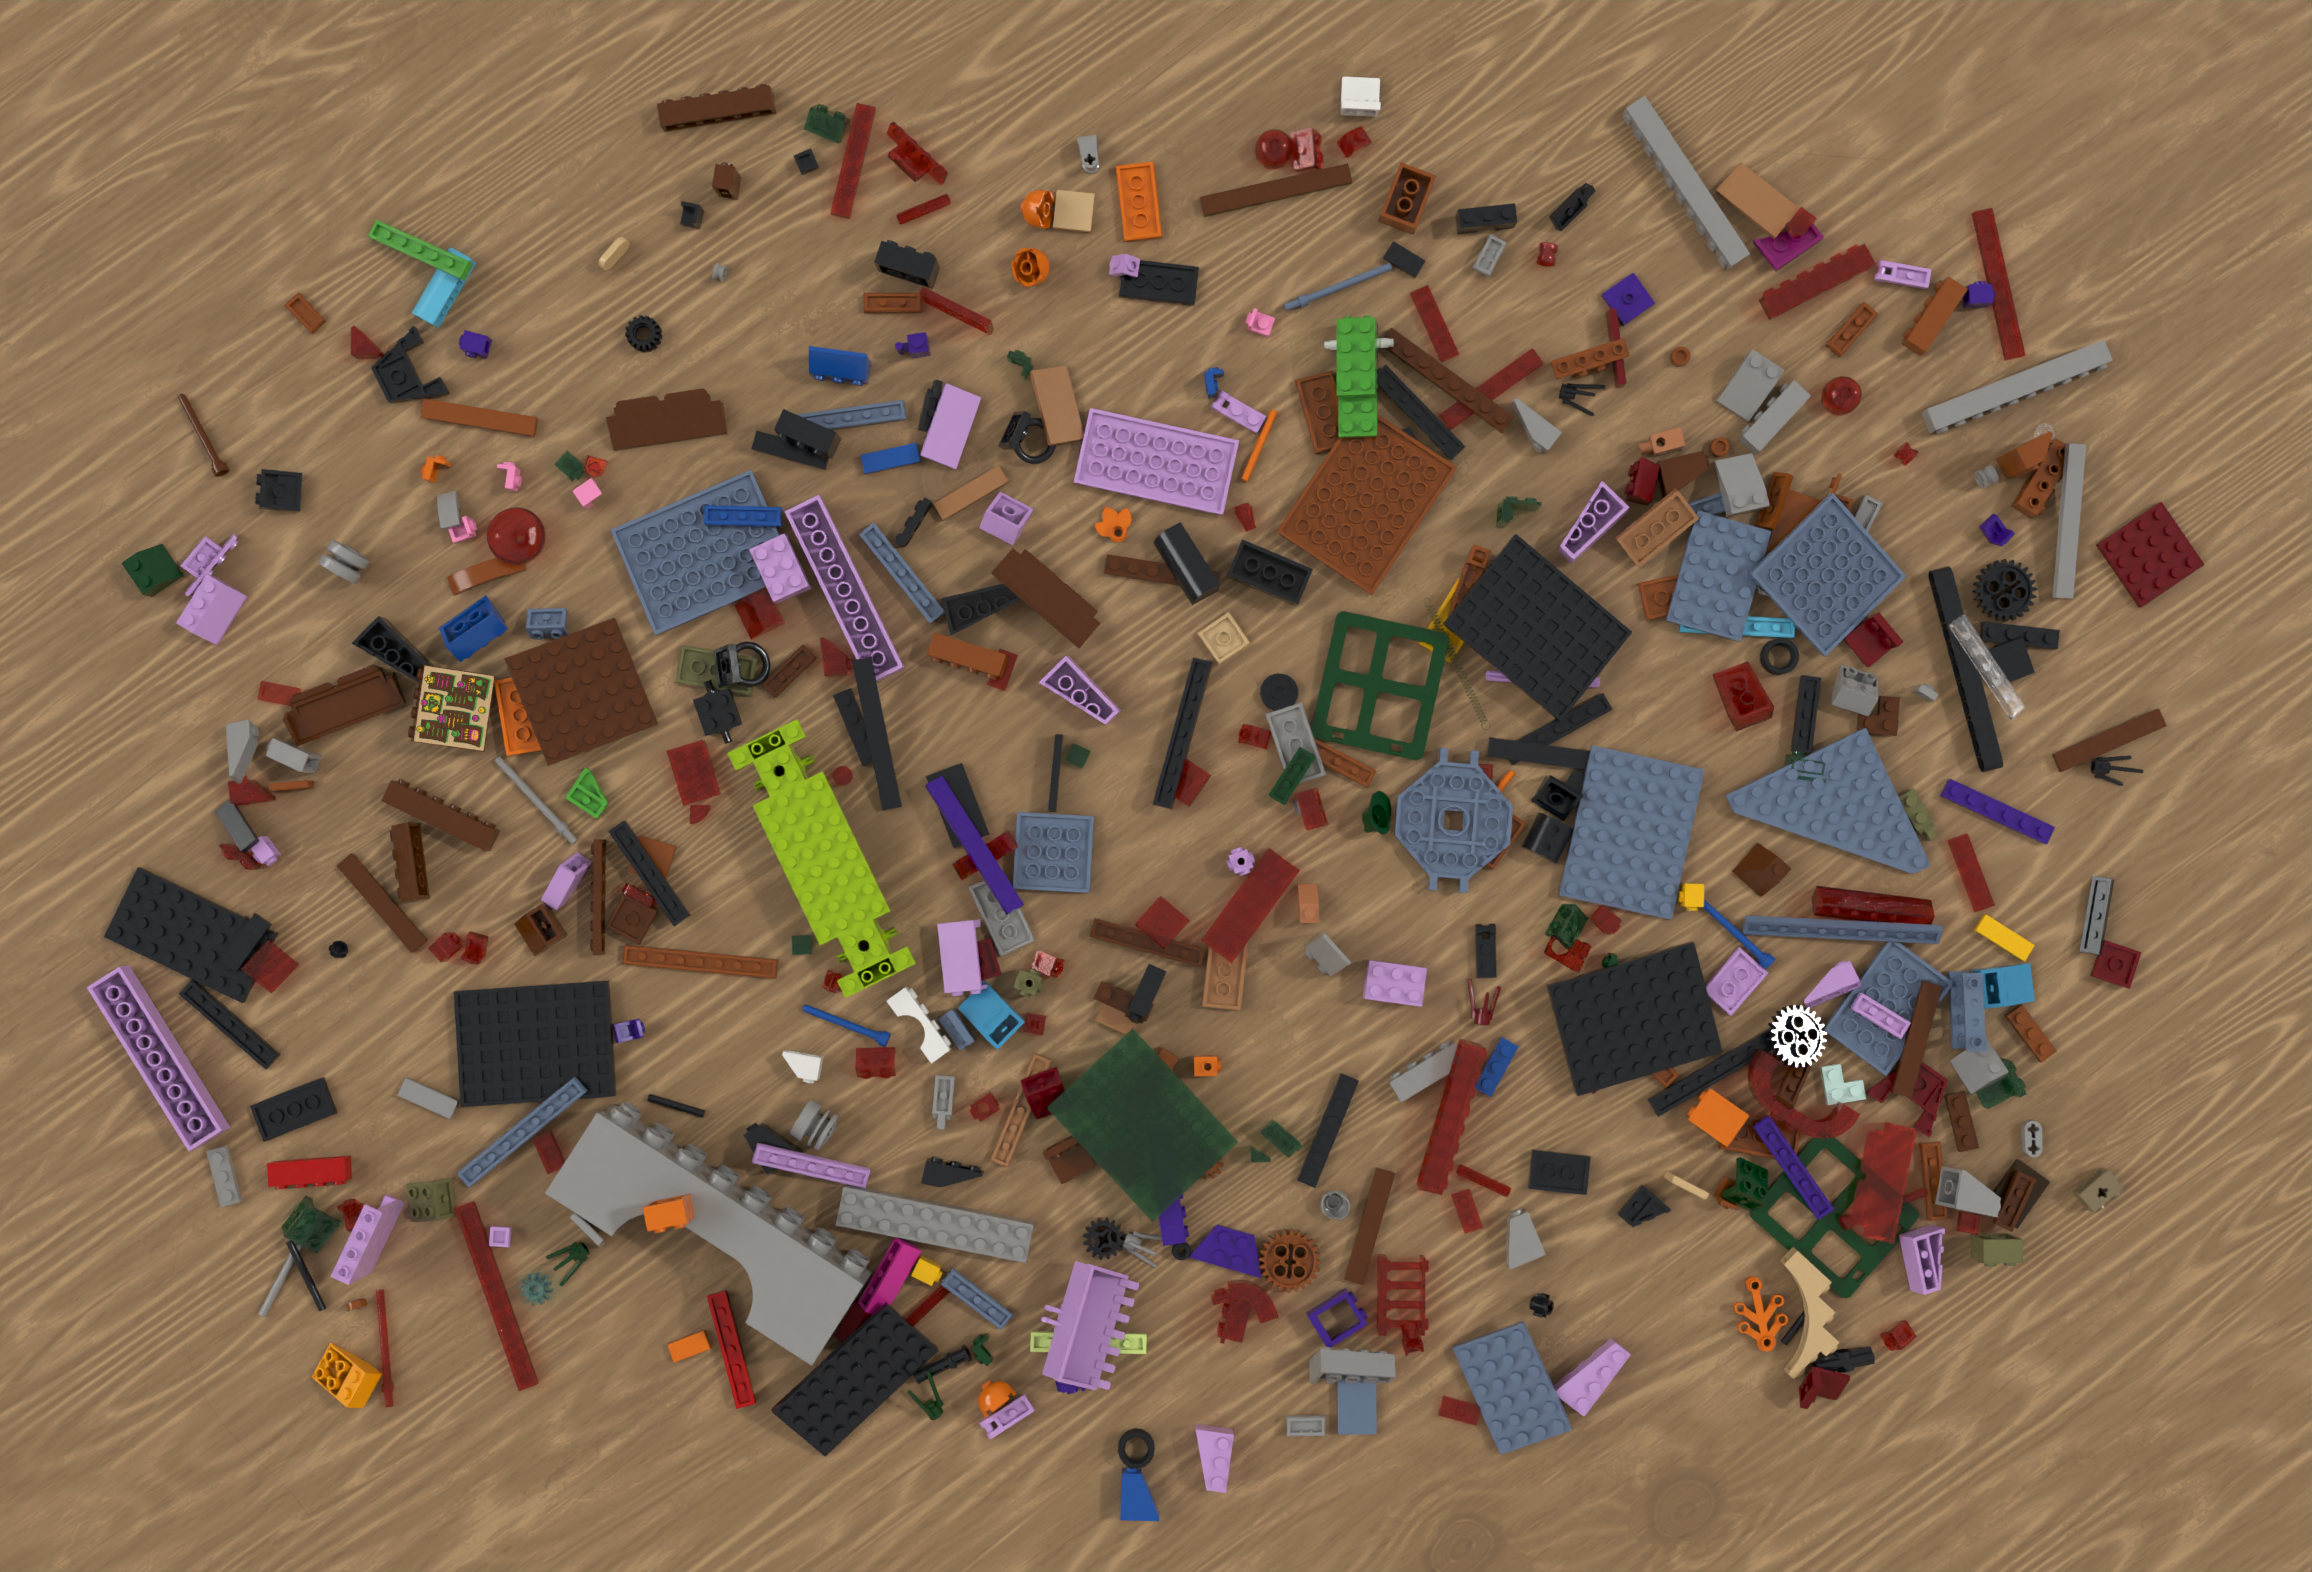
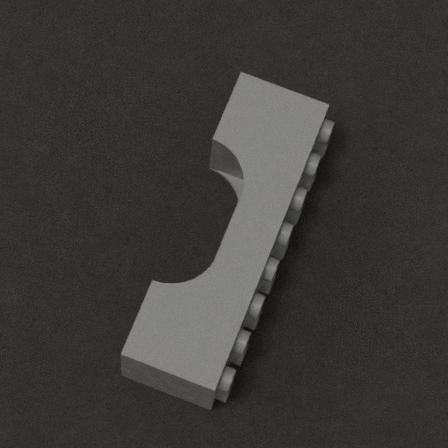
M622 1102L620 1107L613 1105L597 1112L545 1194L610 1236H613L629 1225L634 1217L644 1215L643 1207L650 1202L690 1194L695 1217L685 1227L739 1261L750 1278L753 1301L751 1311L745 1323L812 1366L873 1272L867 1268L870 1262L869 1258L852 1248L847 1254L836 1248L834 1245L837 1242V1238L823 1228L818 1227L815 1233L801 1225L805 1218L796 1210L786 1206L781 1212L769 1204L772 1196L762 1188L754 1185L750 1191L736 1183L740 1178L739 1174L731 1168L722 1164L717 1170L704 1162L707 1154L700 1148L692 1144H687L685 1149L672 1142L675 1134L666 1126L660 1123H655L652 1128L639 1120L643 1113L635 1106Z

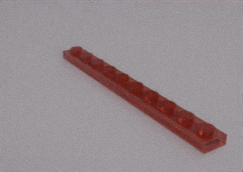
M473 1201L456 1207L454 1210L518 1391L535 1386L539 1381L491 1246H489V1240L476 1203Z

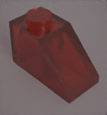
M824 637L820 638L824 676L850 675L849 670H852L851 658L848 659L845 653Z
M244 776L242 783L239 784L235 781H228L231 805L276 800V796L255 780L247 779V776Z

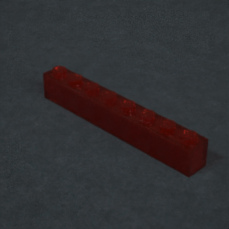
M1459 1039L1416 1185L1420 1190L1442 1195L1443 1191L1447 1189V1177L1449 1171L1451 1172L1454 1166V1154L1459 1150L1458 1141L1460 1135L1464 1133L1465 1117H1468L1470 1113L1469 1104L1475 1096L1476 1081L1481 1076L1480 1067L1487 1056L1486 1048L1482 1044Z

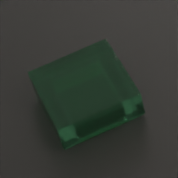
M1073 743L1065 761L1083 768L1091 751Z
M812 935L792 936V955L812 954Z

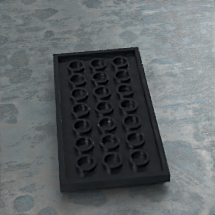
M138 867L104 937L234 1000L245 1003L278 933L269 929L239 972H236L221 962V959L250 919Z
M885 1302L772 1408V1413L826 1457L939 1350L935 1344L891 1305Z

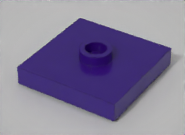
M1634 273L1601 295L1610 309H1617L1618 320L1622 326L1655 304Z

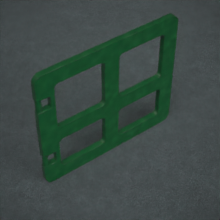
M1339 612L1335 619L1311 727L1314 738L1412 760L1421 759L1425 751L1448 648V635L1439 631L1351 612ZM1348 627L1377 633L1370 670L1366 675L1339 668ZM1392 636L1433 645L1434 648L1425 686H1415L1382 677L1388 646ZM1336 683L1361 687L1365 691L1357 728L1354 731L1327 725V717ZM1384 692L1416 699L1421 702L1416 729L1411 743L1370 734L1378 693ZM1333 731L1344 733V738L1332 737ZM1391 743L1402 745V751L1390 750Z
M1820 1130L1797 1156L1806 1168L1823 1148H1826L1855 1174L1854 1179L1831 1204L1834 1210L1821 1219H1817L1808 1232L1800 1240H1796L1768 1215L1770 1208L1784 1192H1789L1811 1211L1783 1171L1768 1188V1205L1752 1212L1750 1211L1749 1214L1756 1223L1788 1251L1794 1247L1832 1282L1829 1286L1842 1298H1849L1900 1240L1899 1235L1908 1231L1917 1221L1919 1213L1835 1137L1825 1130ZM1868 1186L1898 1211L1897 1218L1873 1245H1869L1841 1220V1215ZM1899 1224L1903 1228L1895 1236L1892 1231ZM1829 1230L1836 1233L1861 1256L1857 1264L1843 1279L1839 1278L1812 1254L1814 1246ZM1860 1269L1864 1273L1856 1281L1853 1275Z

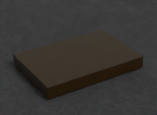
M2016 1158L1993 1192L2001 1198V1204L2016 1170L2037 1179L2015 1225V1228L2018 1229L2050 1181Z

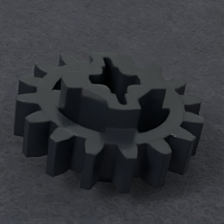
M1098 1217L1097 1223L1093 1220L1091 1221L1092 1227L1086 1226L1085 1229L1088 1233H1083V1237L1087 1238V1240L1083 1242V1245H1089L1086 1251L1090 1252L1092 1250V1257L1098 1254L1100 1260H1102L1104 1255H1106L1107 1259H1110V1254L1117 1256L1116 1249L1122 1250L1119 1244L1125 1241L1120 1238L1124 1235V1231L1119 1232L1121 1225L1115 1226V1219L1108 1222V1217L1105 1218V1221ZM1099 1226H1106L1105 1229H1097ZM1113 1230L1116 1233L1117 1241L1112 1238L1111 1233ZM1108 1231L1107 1240L1100 1244V1236H1104ZM1091 1236L1096 1239L1095 1247L1091 1242ZM1105 1247H1110V1248H1111V1249H1109V1250L1102 1251V1248H1105Z

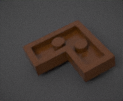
M1879 696L1877 715L1870 714L1865 716L1858 714L1857 731L1866 728L1869 734L1897 736L1900 697Z

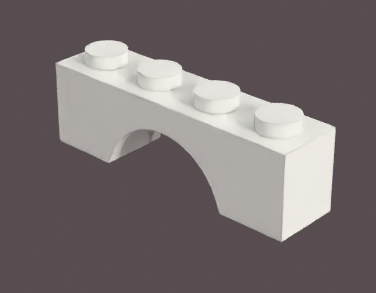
M905 987L889 998L887 1003L897 1017L909 1015L921 1022L924 1027L925 1038L920 1049L932 1064L952 1049L950 1047L952 1043L946 1035L942 1036L937 1021L929 1018L927 1015L929 1011L923 1003L919 1004L916 999L918 995L913 988Z

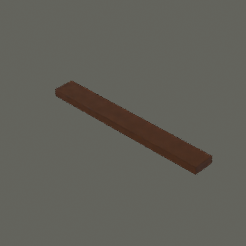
M1347 163L1200 197L1203 215L1207 217L1352 184V178Z

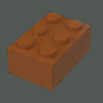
M1400 162L1378 222L1414 235L1436 175Z

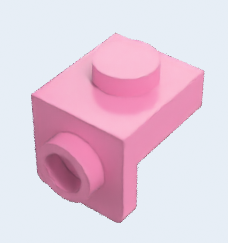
M503 462V465L497 464L499 470L507 471L505 488L509 491L518 492V487L522 483L521 469L511 462Z
M463 516L461 520L462 526L448 529L453 543L456 544L477 536L475 532L477 526L473 519Z

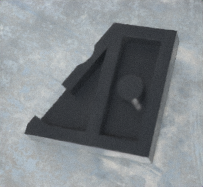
M1641 1184L1617 1214L1630 1226L1635 1227L1644 1221L1654 1219L1660 1214L1668 1213L1671 1209Z

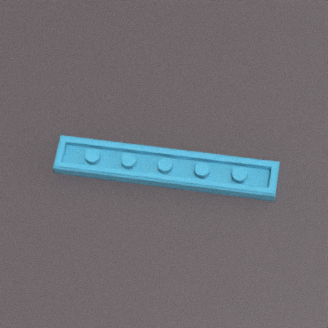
M1748 616L1742 636L1793 639L1795 638V625L1787 618ZM1679 625V632L1709 634Z

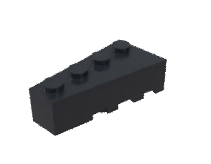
M1004 584L941 598L950 635L1021 600Z
M378 616L351 643L418 683L419 680H416L418 668L421 669L422 665L434 666L384 617Z

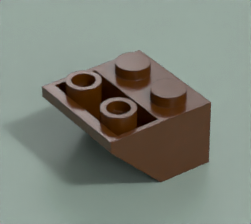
M546 903L532 909L514 924L534 956H537L568 936L552 909Z

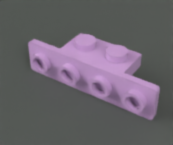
M235 533L232 534L222 547L205 535L183 561L181 567L196 577L185 591L187 597L191 593L194 595L199 587V583L205 578L206 574L212 575L213 570L211 569L215 564L220 565L226 557L224 553L228 549L232 550L237 545L238 541L236 540L237 535Z

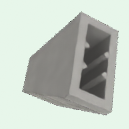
M273 738L266 747L267 757L305 773L315 774L322 758L319 754Z
M1521 1208L1511 1211V1215L1507 1216L1506 1265L1510 1270L1546 1255L1528 1211Z

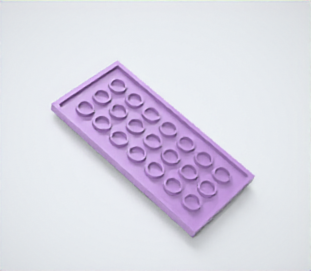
M1090 408L1074 484L1223 516L1239 440Z

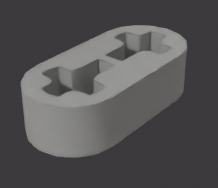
M2026 1120L2021 1127L2022 1151L2027 1156L2038 1157L2043 1149L2042 1127L2040 1123L2034 1120ZM2031 1124L2036 1128L2032 1131V1133L2028 1131V1128L2031 1127ZM2036 1146V1149L2033 1151L2028 1150V1147Z

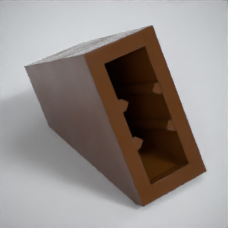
M1704 451L1664 459L1656 463L1660 465L1658 480L1662 497H1666L1675 488L1680 491L1708 470L1709 459L1704 454Z

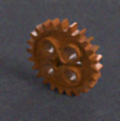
M1290 1228L1289 1234H1286V1231L1282 1229V1235L1275 1232L1276 1238L1268 1236L1270 1243L1263 1242L1266 1249H1260L1264 1256L1258 1257L1260 1261L1264 1262L1259 1265V1268L1265 1269L1261 1274L1262 1276L1268 1275L1266 1282L1273 1281V1288L1278 1284L1279 1291L1286 1287L1287 1293L1290 1292L1291 1287L1294 1288L1295 1292L1298 1290L1297 1286H1301L1304 1290L1305 1282L1311 1285L1310 1278H1317L1314 1272H1320L1316 1265L1321 1264V1261L1316 1259L1321 1254L1314 1252L1318 1249V1246H1311L1314 1242L1313 1238L1307 1241V1233L1301 1236V1231L1298 1230L1294 1234L1292 1228ZM1292 1243L1291 1255L1295 1261L1291 1262V1277L1288 1278V1263L1285 1260L1289 1258V1244ZM1278 1246L1286 1248V1252L1282 1255L1277 1254L1275 1250ZM1296 1248H1305V1253L1302 1256L1296 1255ZM1276 1266H1284V1272L1282 1274L1275 1273L1274 1269ZM1297 1266L1304 1268V1272L1301 1275L1294 1274V1269Z

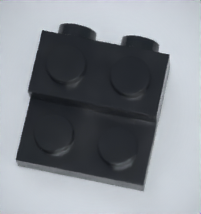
M261 469V474H257L256 485H260V493H256L255 504L259 505V509L300 512L302 473Z

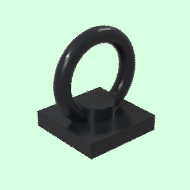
M1026 411L1014 412L998 447L1004 450L1014 449L1021 460L1030 464L1045 462L1054 453L1056 445L1048 446L1047 450L1039 456L1027 455L1020 445L1028 432L1027 427L1039 426L1044 429L1042 419L1030 418L1031 414Z
M745 641L738 644H727L714 650L719 688L728 687L736 683L746 687L758 686L769 675L771 666L769 656L765 649L757 643ZM751 649L760 655L763 668L758 677L745 679L740 676L741 665L737 654L741 650Z

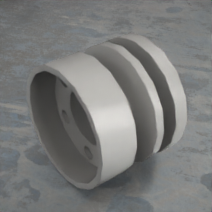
M811 1099L795 1122L790 1135L800 1141L806 1135H809L807 1145L811 1146L816 1139L817 1143L814 1149L819 1151L835 1131L839 1115L834 1114L831 1120H828L831 1111L827 1110L823 1116L820 1115L822 1105Z

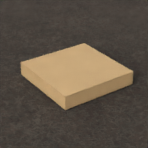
M1057 190L1053 229L1091 233L1095 194Z
M1229 612L1197 633L1218 665L1250 644Z
M1668 1171L1663 1176L1671 1183L1704 1200L1710 1194Z

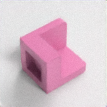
M592 478L573 490L575 496L586 509L591 508L594 505L592 501L602 495L597 482Z

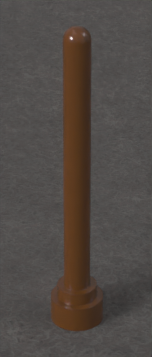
M179 394L178 399L212 461L211 470L215 477L227 474L230 471L227 464L220 460L187 397L184 394Z

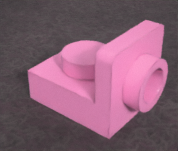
M1254 308L1253 313H1248L1245 322L1248 324L1247 330L1269 337L1275 318L1257 312L1258 309Z

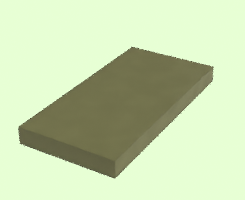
M682 645L675 683L706 688L704 682L712 680L714 690L722 691L731 688L732 693L752 696L753 687L742 686L738 683L719 688L714 650ZM737 655L741 665L740 676L745 679H754L758 658Z

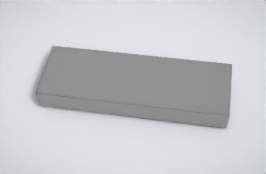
M408 1077L405 1078L397 1095L449 1119H452L460 1102Z

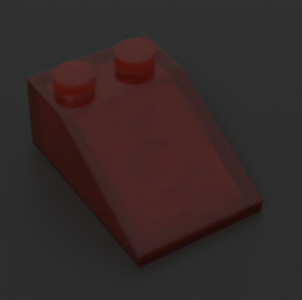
M1748 661L1713 674V679L1726 713L1736 731L1772 718L1774 705Z

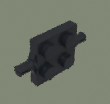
M712 680L705 681L707 693L703 697L693 700L704 734L708 736L714 733H721L724 744L733 742L729 730L742 725V721L731 688L722 691L714 690Z

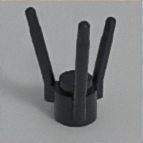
M1562 383L1559 393V399H1563L1562 403L1568 404L1590 416H1594L1593 412L1570 401V399L1574 400L1576 394L1592 397L1596 395L1592 392L1577 390V388L1604 389L1605 385Z
M2131 756L2097 757L2091 763V773L2095 774V778H2101L2123 786V782L2108 777L2105 774H2109L2110 770L2143 773L2144 771L2136 768L2111 766L2108 761L2131 759Z

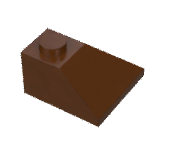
M1757 843L1732 872L1759 897H1762L1775 887L1791 868L1777 855Z

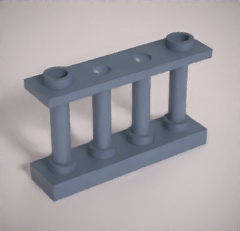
M1948 971L1947 978L1954 983L1948 991L1951 1048H1965L1966 1052L1986 1051L1982 973H1969V971Z

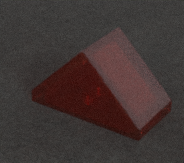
M356 326L351 328V355L356 359H380L384 355Z

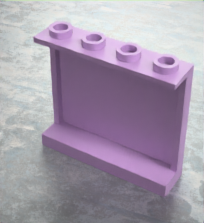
M387 1194L378 1209L365 1204L330 1277L349 1285L372 1273L405 1202Z

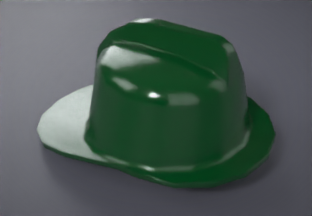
M1377 791L1372 795L1370 806L1362 813V821L1366 833L1378 832L1384 835L1389 831L1391 804L1388 796L1382 791Z

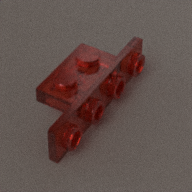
M894 121L890 123L887 135L898 146L889 152L888 157L914 182L928 173L942 185L948 175L945 168L937 163L928 152L920 147Z

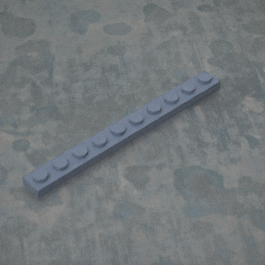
M1746 915L1742 927L1743 934L1926 944H1939L1943 932L1942 925Z

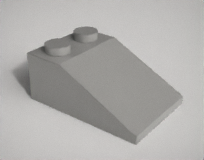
M1752 349L1746 354L1716 402L1749 422L1781 377L1784 369Z
M1752 453L1714 461L1726 517L1763 510L1770 506L1766 487Z
M1320 932L1304 946L1306 956L1311 961L1315 959L1320 964L1317 968L1324 975L1328 973L1329 976H1332L1351 963L1323 932Z

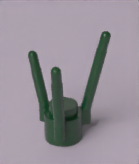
M576 1241L572 1245L546 1256V1259H550L571 1250L569 1252L570 1256L555 1266L554 1271H557L572 1259L575 1262L579 1260L562 1280L560 1286H563L581 1264L588 1259L587 1255L590 1252L582 1241L579 1243Z
M928 1370L926 1373L936 1401L931 1399L924 1404L911 1390H908L907 1393L931 1420H936L943 1414L941 1407L944 1403L940 1399L932 1375Z

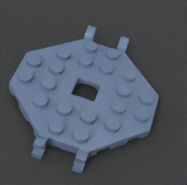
M1440 748L1439 762L1397 796L1394 835L1429 875L1428 890H1437L1438 877L1460 879L1458 892L1468 893V879L1510 845L1513 805L1504 797L1497 786L1478 765L1479 751L1471 750L1469 756L1470 763L1465 764L1447 762L1449 748ZM1445 810L1464 812L1462 831L1443 829Z

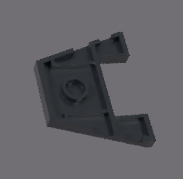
M415 326L411 327L408 330L409 332L403 338L401 337L397 344L371 367L389 403L450 394L441 377L424 385L422 384L407 354V351L424 343Z

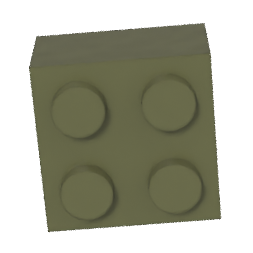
M2009 1233L1970 1234V1256L1976 1259L1978 1263H1984V1266H1997V1263H2004L2005 1266H2016V1263H2023V1241L2021 1238Z

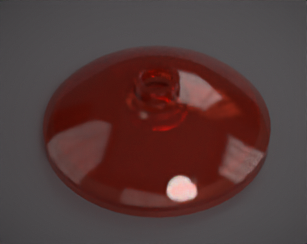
M519 507L508 508L498 513L491 521L487 531V541L492 553L501 561L512 565L525 564L535 559L542 551L546 540L545 528L540 518L530 510ZM522 536V541L517 542V537Z

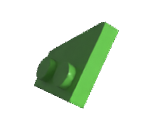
M585 767L565 797L596 819L601 817L609 804L588 767Z

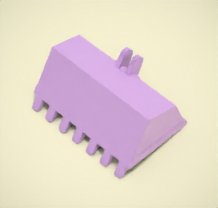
M1075 1261L1060 1309L1049 1305L1044 1307L1049 1312L1059 1314L1057 1321L1049 1317L1041 1318L1042 1322L1055 1325L1054 1335L1042 1375L1053 1378L1058 1382L1097 1390V1387L1109 1390L1111 1383L1100 1379L1102 1370L1110 1373L1115 1371V1365L1105 1363L1106 1355L1119 1356L1120 1354L1119 1348L1109 1346L1112 1337L1124 1339L1125 1333L1115 1330L1114 1327L1116 1320L1124 1323L1129 1322L1130 1316L1119 1313L1120 1306L1123 1304L1133 1307L1134 1299L1124 1297L1126 1288L1138 1290L1139 1283L1128 1280L1129 1276Z

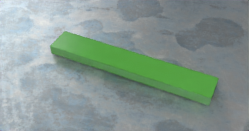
M378 220L375 221L368 235L372 240L465 281L473 265L470 261Z

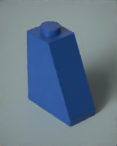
M1128 1466L1122 1468L1120 1520L1159 1522V1510L1142 1469L1130 1468Z

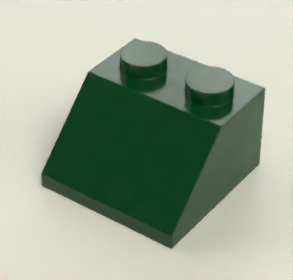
M163 544L139 551L122 562V565L142 595L150 597L155 596L184 576Z

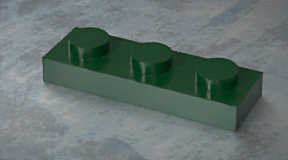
M1299 747L1272 788L1269 796L1285 805L1316 756Z

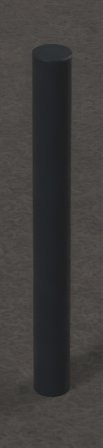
M291 1239L285 1242L318 1310L326 1309L324 1301L294 1240Z

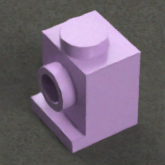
M268 836L258 837L259 842L248 851H253V857L257 862L266 864L269 867L278 861L277 857L281 853Z

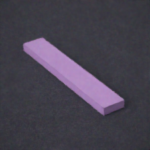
M757 1143L752 1159L754 1164L866 1188L871 1171L867 1167Z

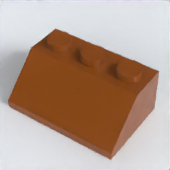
M2051 431L1996 458L2006 479L2011 476L2015 479L2039 468L2038 463L2045 460L2052 438Z

